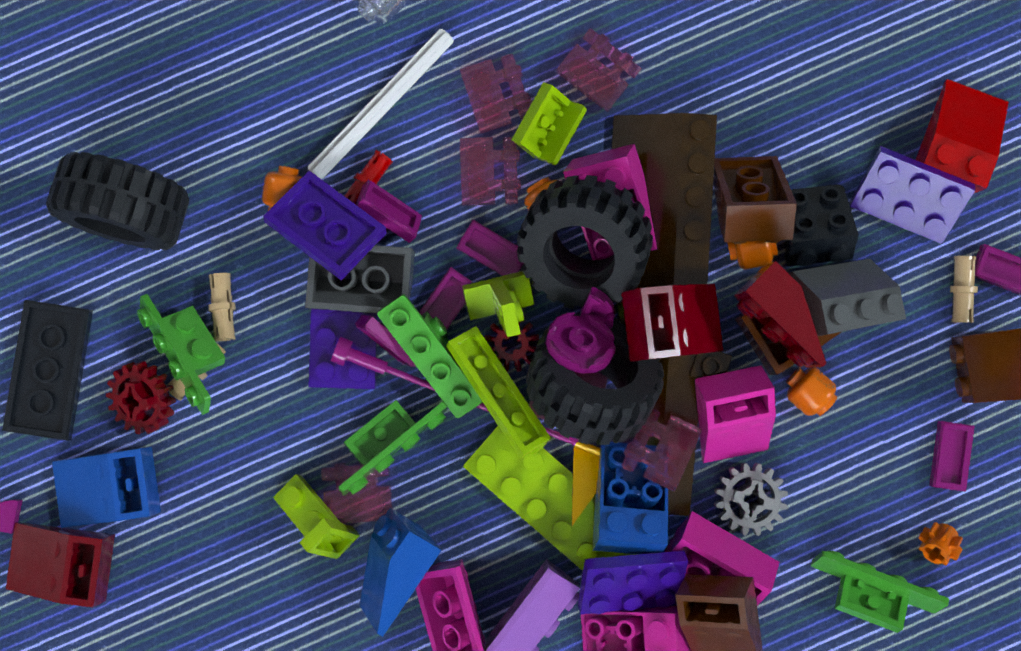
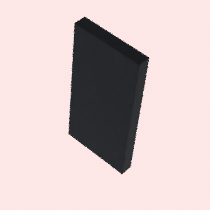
M24 300L2 431L66 441L72 440L93 310Z

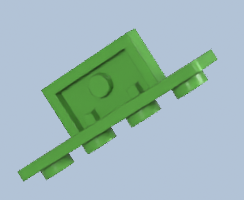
M144 294L140 296V309L137 310L140 323L144 328L149 327L157 351L160 354L165 353L169 360L168 365L171 374L176 380L180 379L185 386V395L192 407L197 406L202 415L209 413L211 397L198 375L225 363L224 354L194 306L162 318L149 295Z
M405 294L400 295L378 311L377 315L439 397L448 405L447 407L456 418L462 417L482 403V400L447 349L446 345L449 341L445 336L447 330L439 318H432L428 312L421 315Z
M395 400L344 441V445L363 467L338 487L341 494L344 496L350 491L354 495L368 484L366 477L373 471L383 472L395 461L392 457L401 448L406 452L421 440L418 434L427 427L432 431L447 418L444 413L447 411L448 405L441 402L415 423L398 401Z
M822 551L812 559L811 567L841 578L834 609L896 633L904 628L908 604L930 613H937L949 605V598L939 595V592L933 588L919 587L908 583L902 576L887 575L877 571L870 564L845 559L839 552Z

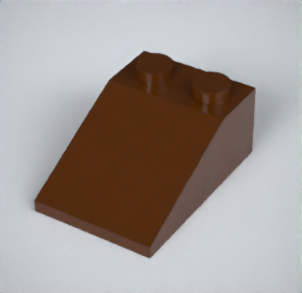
M778 157L715 158L713 182L718 221L724 242L743 244L747 241L777 243L781 240H793L797 203Z
M1021 328L951 337L952 345L949 347V354L952 363L956 364L958 377L955 379V388L958 396L962 397L963 403L1021 400Z

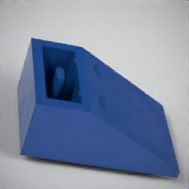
M610 442L609 445H601L594 510L593 551L649 554L660 553L665 550L668 545L669 447Z
M152 446L52 462L61 528L148 517L161 512Z

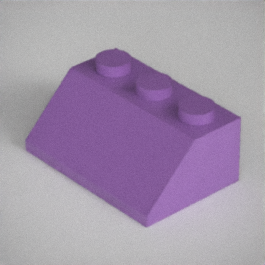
M546 559L486 638L485 651H539L540 648L536 645L543 636L549 638L560 624L557 618L564 609L570 611L578 601L579 594L577 591L580 589L578 582Z

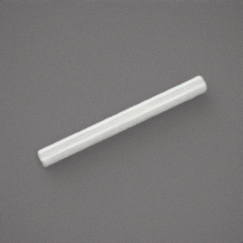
M439 29L308 165V170L320 179H324L453 44L454 40L451 35L445 30Z

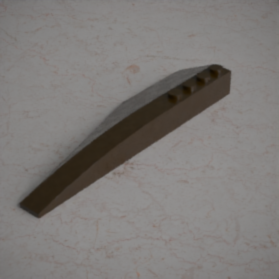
M666 113L613 116L611 149L635 144L645 176L657 246L656 250L650 251L644 274L636 289L708 283L717 115ZM622 301L617 303L620 323L626 325ZM696 354L660 358L659 363L662 364L664 370L663 389L646 424L641 428L643 445L669 447L668 515L688 516L690 514L698 410L695 379L691 378L689 373Z

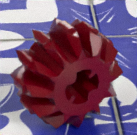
M531 323L526 324L520 330L521 334L515 335L518 337L517 342L521 341V349H515L513 354L505 352L507 347L502 348L503 340H509L510 337H507L504 330L501 331L496 324H491L490 328L498 334L497 337L484 336L487 342L495 343V347H491L493 352L498 353L497 358L499 361L501 359L505 360L503 367L507 372L510 361H514L517 372L522 371L519 359L523 358L528 365L532 361L526 355V352L534 353L536 347L528 346V342L539 340V335L526 336V333L533 327Z

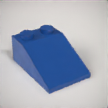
M389 508L387 513L382 515L374 525V532L370 538L359 605L377 634L382 637L442 551L420 525L392 508Z

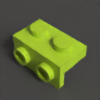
M543 82L516 130L512 141L533 158L557 165L584 117L587 108L582 104L570 101L553 85Z

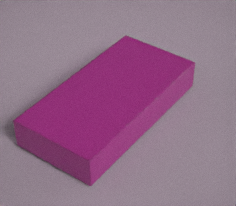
M368 179L362 186L355 205L383 224L387 229L410 243L417 236L422 215Z
M472 220L456 249L501 276L519 272L524 263H520L518 260L517 245L475 220Z
M982 244L975 260V278L1021 295V258L987 244Z
M450 267L419 313L423 315L425 312H428L432 318H439L446 330H448L466 304L462 286L473 282Z
M360 316L355 323L360 331L402 365L416 367L386 327L372 316Z
M938 421L929 486L966 492L975 426Z

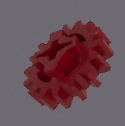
M146 361L139 363L131 362L113 372L115 378L107 382L113 390L106 393V397L113 400V404L108 408L109 410L117 411L116 422L124 420V429L130 430L134 428L135 433L138 435L145 431L147 434H150L169 423L167 418L175 413L169 405L175 403L176 399L169 396V392L174 387L173 385H165L166 373L160 376L157 375V366L153 365L147 368Z

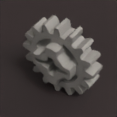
M741 463V471L739 472L735 468L730 467L729 473L731 477L728 479L720 476L719 478L724 484L723 489H714V492L721 496V500L714 502V506L724 509L718 517L722 521L730 518L728 527L731 530L736 529L740 525V533L745 536L750 528H752L753 533L757 536L761 535V527L763 526L767 530L772 531L771 521L775 519L782 522L783 520L778 514L779 509H788V505L781 502V498L786 497L788 491L779 490L778 488L784 482L783 479L779 477L772 479L774 470L771 468H767L762 473V464L755 463L752 470H750L747 463ZM746 478L745 484L737 489L733 488L739 480ZM762 480L769 486L772 497L767 496L764 492ZM753 492V495L757 496L758 499L757 502H751L749 505V503L744 501L745 495H751ZM729 501L735 502L739 507V518L733 513ZM765 509L768 510L763 517L756 520L757 514Z

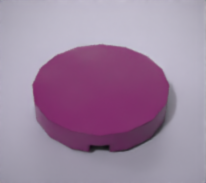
M575 312L556 317L550 324L546 337V346L553 359L566 369L582 374L596 373L606 368L612 360L616 348L613 332L601 320L588 314H583V317L574 316Z

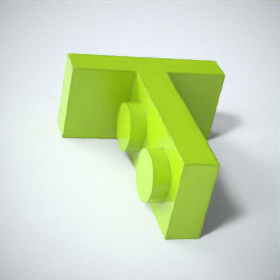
M523 271L462 286L470 321L496 314L507 337L521 334L518 322L524 321L522 308L534 305L530 280L525 277Z
M295 474L273 497L304 535V538L299 543L307 553L338 559L360 536L353 526L343 524L337 519L301 475Z

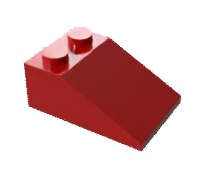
M946 79L916 160L975 184V192L973 194L987 189L999 157L1009 102Z

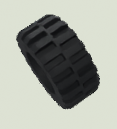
M71 152L59 160L46 206L50 215L57 217L59 221L68 223L70 226L84 230L87 233L140 248L168 250L177 244L190 200L185 188L157 172L149 171L144 167L133 165L120 159L108 158L104 155Z
M575 175L567 177L564 184L561 180L551 183L547 190H542L537 195L518 232L517 243L519 247L517 249V257L520 263L524 262L521 269L527 279L531 277L533 279L531 285L538 292L544 291L547 294V299L554 303L558 300L564 303L563 307L574 309V306L583 307L592 287L604 292L611 299L612 303L613 301L616 303L622 302V292L637 288L644 274L653 244V236L650 234L652 225L647 216L643 217L645 209L639 201L634 203L631 200L633 194L626 188L621 191L615 187V182L606 179L605 183L597 181V176L586 175L585 180H580L579 176ZM568 226H582L592 229L608 241L614 255L601 260L580 258L564 247L558 237L557 230Z
M614 318L612 329L609 328L615 338L614 345L616 348L614 356L606 368L598 371L611 380L617 389H604L593 386L582 380L574 371H570L558 364L549 354L546 346L549 327L539 339L527 372L526 382L528 386L526 390L530 401H534L532 406L537 414L545 417L544 422L551 429L556 427L561 431L560 435L568 439L570 436L578 438L579 443L589 444L590 441H594L597 445H609L611 440L614 443H619L627 440L628 436H634L646 424L663 389L664 370L662 364L659 363L660 358L630 362L626 325L619 323L620 319Z

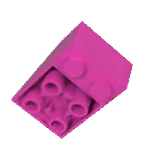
M635 144L572 159L563 171L565 180L567 177L575 175L579 176L580 180H585L586 175L597 176V181L605 183L606 179L616 183L615 187L622 191L626 188L633 194L631 200L634 203L639 201L645 209L643 217L647 216L650 219L652 225L650 234L653 236L651 251L656 250L657 246L645 176ZM582 227L592 260H601L614 255L610 244L602 235L592 229Z
M762 365L695 379L703 464L768 450L776 417L775 390Z
M677 606L645 608L634 611H613L602 614H581L583 651H691L680 627Z

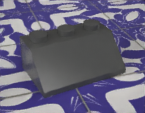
M375 245L342 280L309 257L305 308L378 314L380 309L402 294H405L410 300L415 251L412 248Z
M871 259L788 272L802 286L817 336L906 319L900 286Z

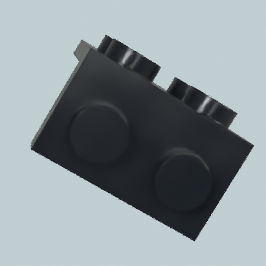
M835 184L792 189L791 191L797 206L793 240H787L784 255L787 267L809 266L825 262L838 263L853 259L859 234L844 187Z

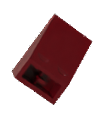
M776 261L763 266L734 295L739 301L736 306L748 318L752 319L755 317L763 325L761 331L772 342L777 343L780 341L788 349L785 353L786 356L800 368L803 365L806 368L823 367L826 364V360L802 286Z
M715 284L667 285L622 292L630 362L723 351Z
M15 522L6 589L60 604L94 608L105 602L107 598L115 534Z

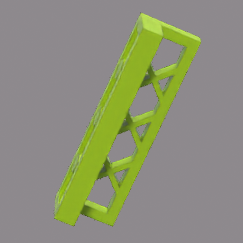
M477 326L448 341L447 349L519 458L521 459L529 453L534 455L541 451L551 437Z

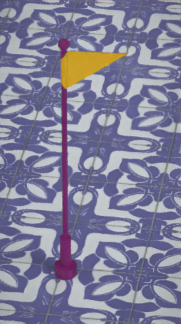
M343 337L339 338L331 362L344 366L347 360L384 375L387 372L435 391L428 381L387 366L388 362L351 348L353 341ZM481 403L478 406H476L479 409L489 412L484 403ZM544 427L549 436L574 445L573 526L596 494L601 448L591 444L579 443L578 439L572 437L568 439L560 435V432Z

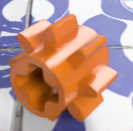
M934 522L931 529L924 527L919 536L922 543L918 549L922 551L928 561L934 564L947 565L950 558L957 561L963 550L960 547L963 538L958 535L955 528L948 524Z

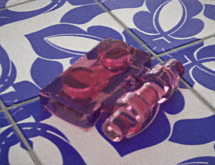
M590 28L583 39L591 45V48L586 51L576 44L556 69V73L608 113L629 85L619 76L625 71L635 79L642 68L632 61L634 57L629 53L625 52L623 54L610 44L611 39L606 35H599ZM601 53L615 64L611 70L596 59Z
M513 54L501 57L504 69L495 71L491 59L460 69L480 134L512 124L508 111L514 109L518 110L522 121L532 103L530 94L525 92L521 80L523 76L521 67L516 65ZM509 82L513 97L504 99L499 83Z
M493 137L460 138L462 206L495 205V192L497 191L505 192V204H518V191H521V180L517 179V162L520 161V151L516 150V143L512 141L513 137L503 138V150H493ZM494 162L504 163V179L494 180Z
M653 408L646 424L635 435L633 441L627 444L624 450L625 458L621 466L625 470L633 472L637 463L643 462L648 465L643 477L671 491H675L702 429L671 415L665 426L657 422L660 412ZM650 437L660 439L655 451L645 447Z
M337 463L334 467L322 468V481L335 480L336 490L323 491L324 503L343 524L377 521L382 515L387 513L389 508H392L391 485L378 486L377 477L389 476V467L381 473L377 470L373 471L366 477L368 480L366 487H363L354 495L349 491L344 496L338 487L363 466H346L345 463Z

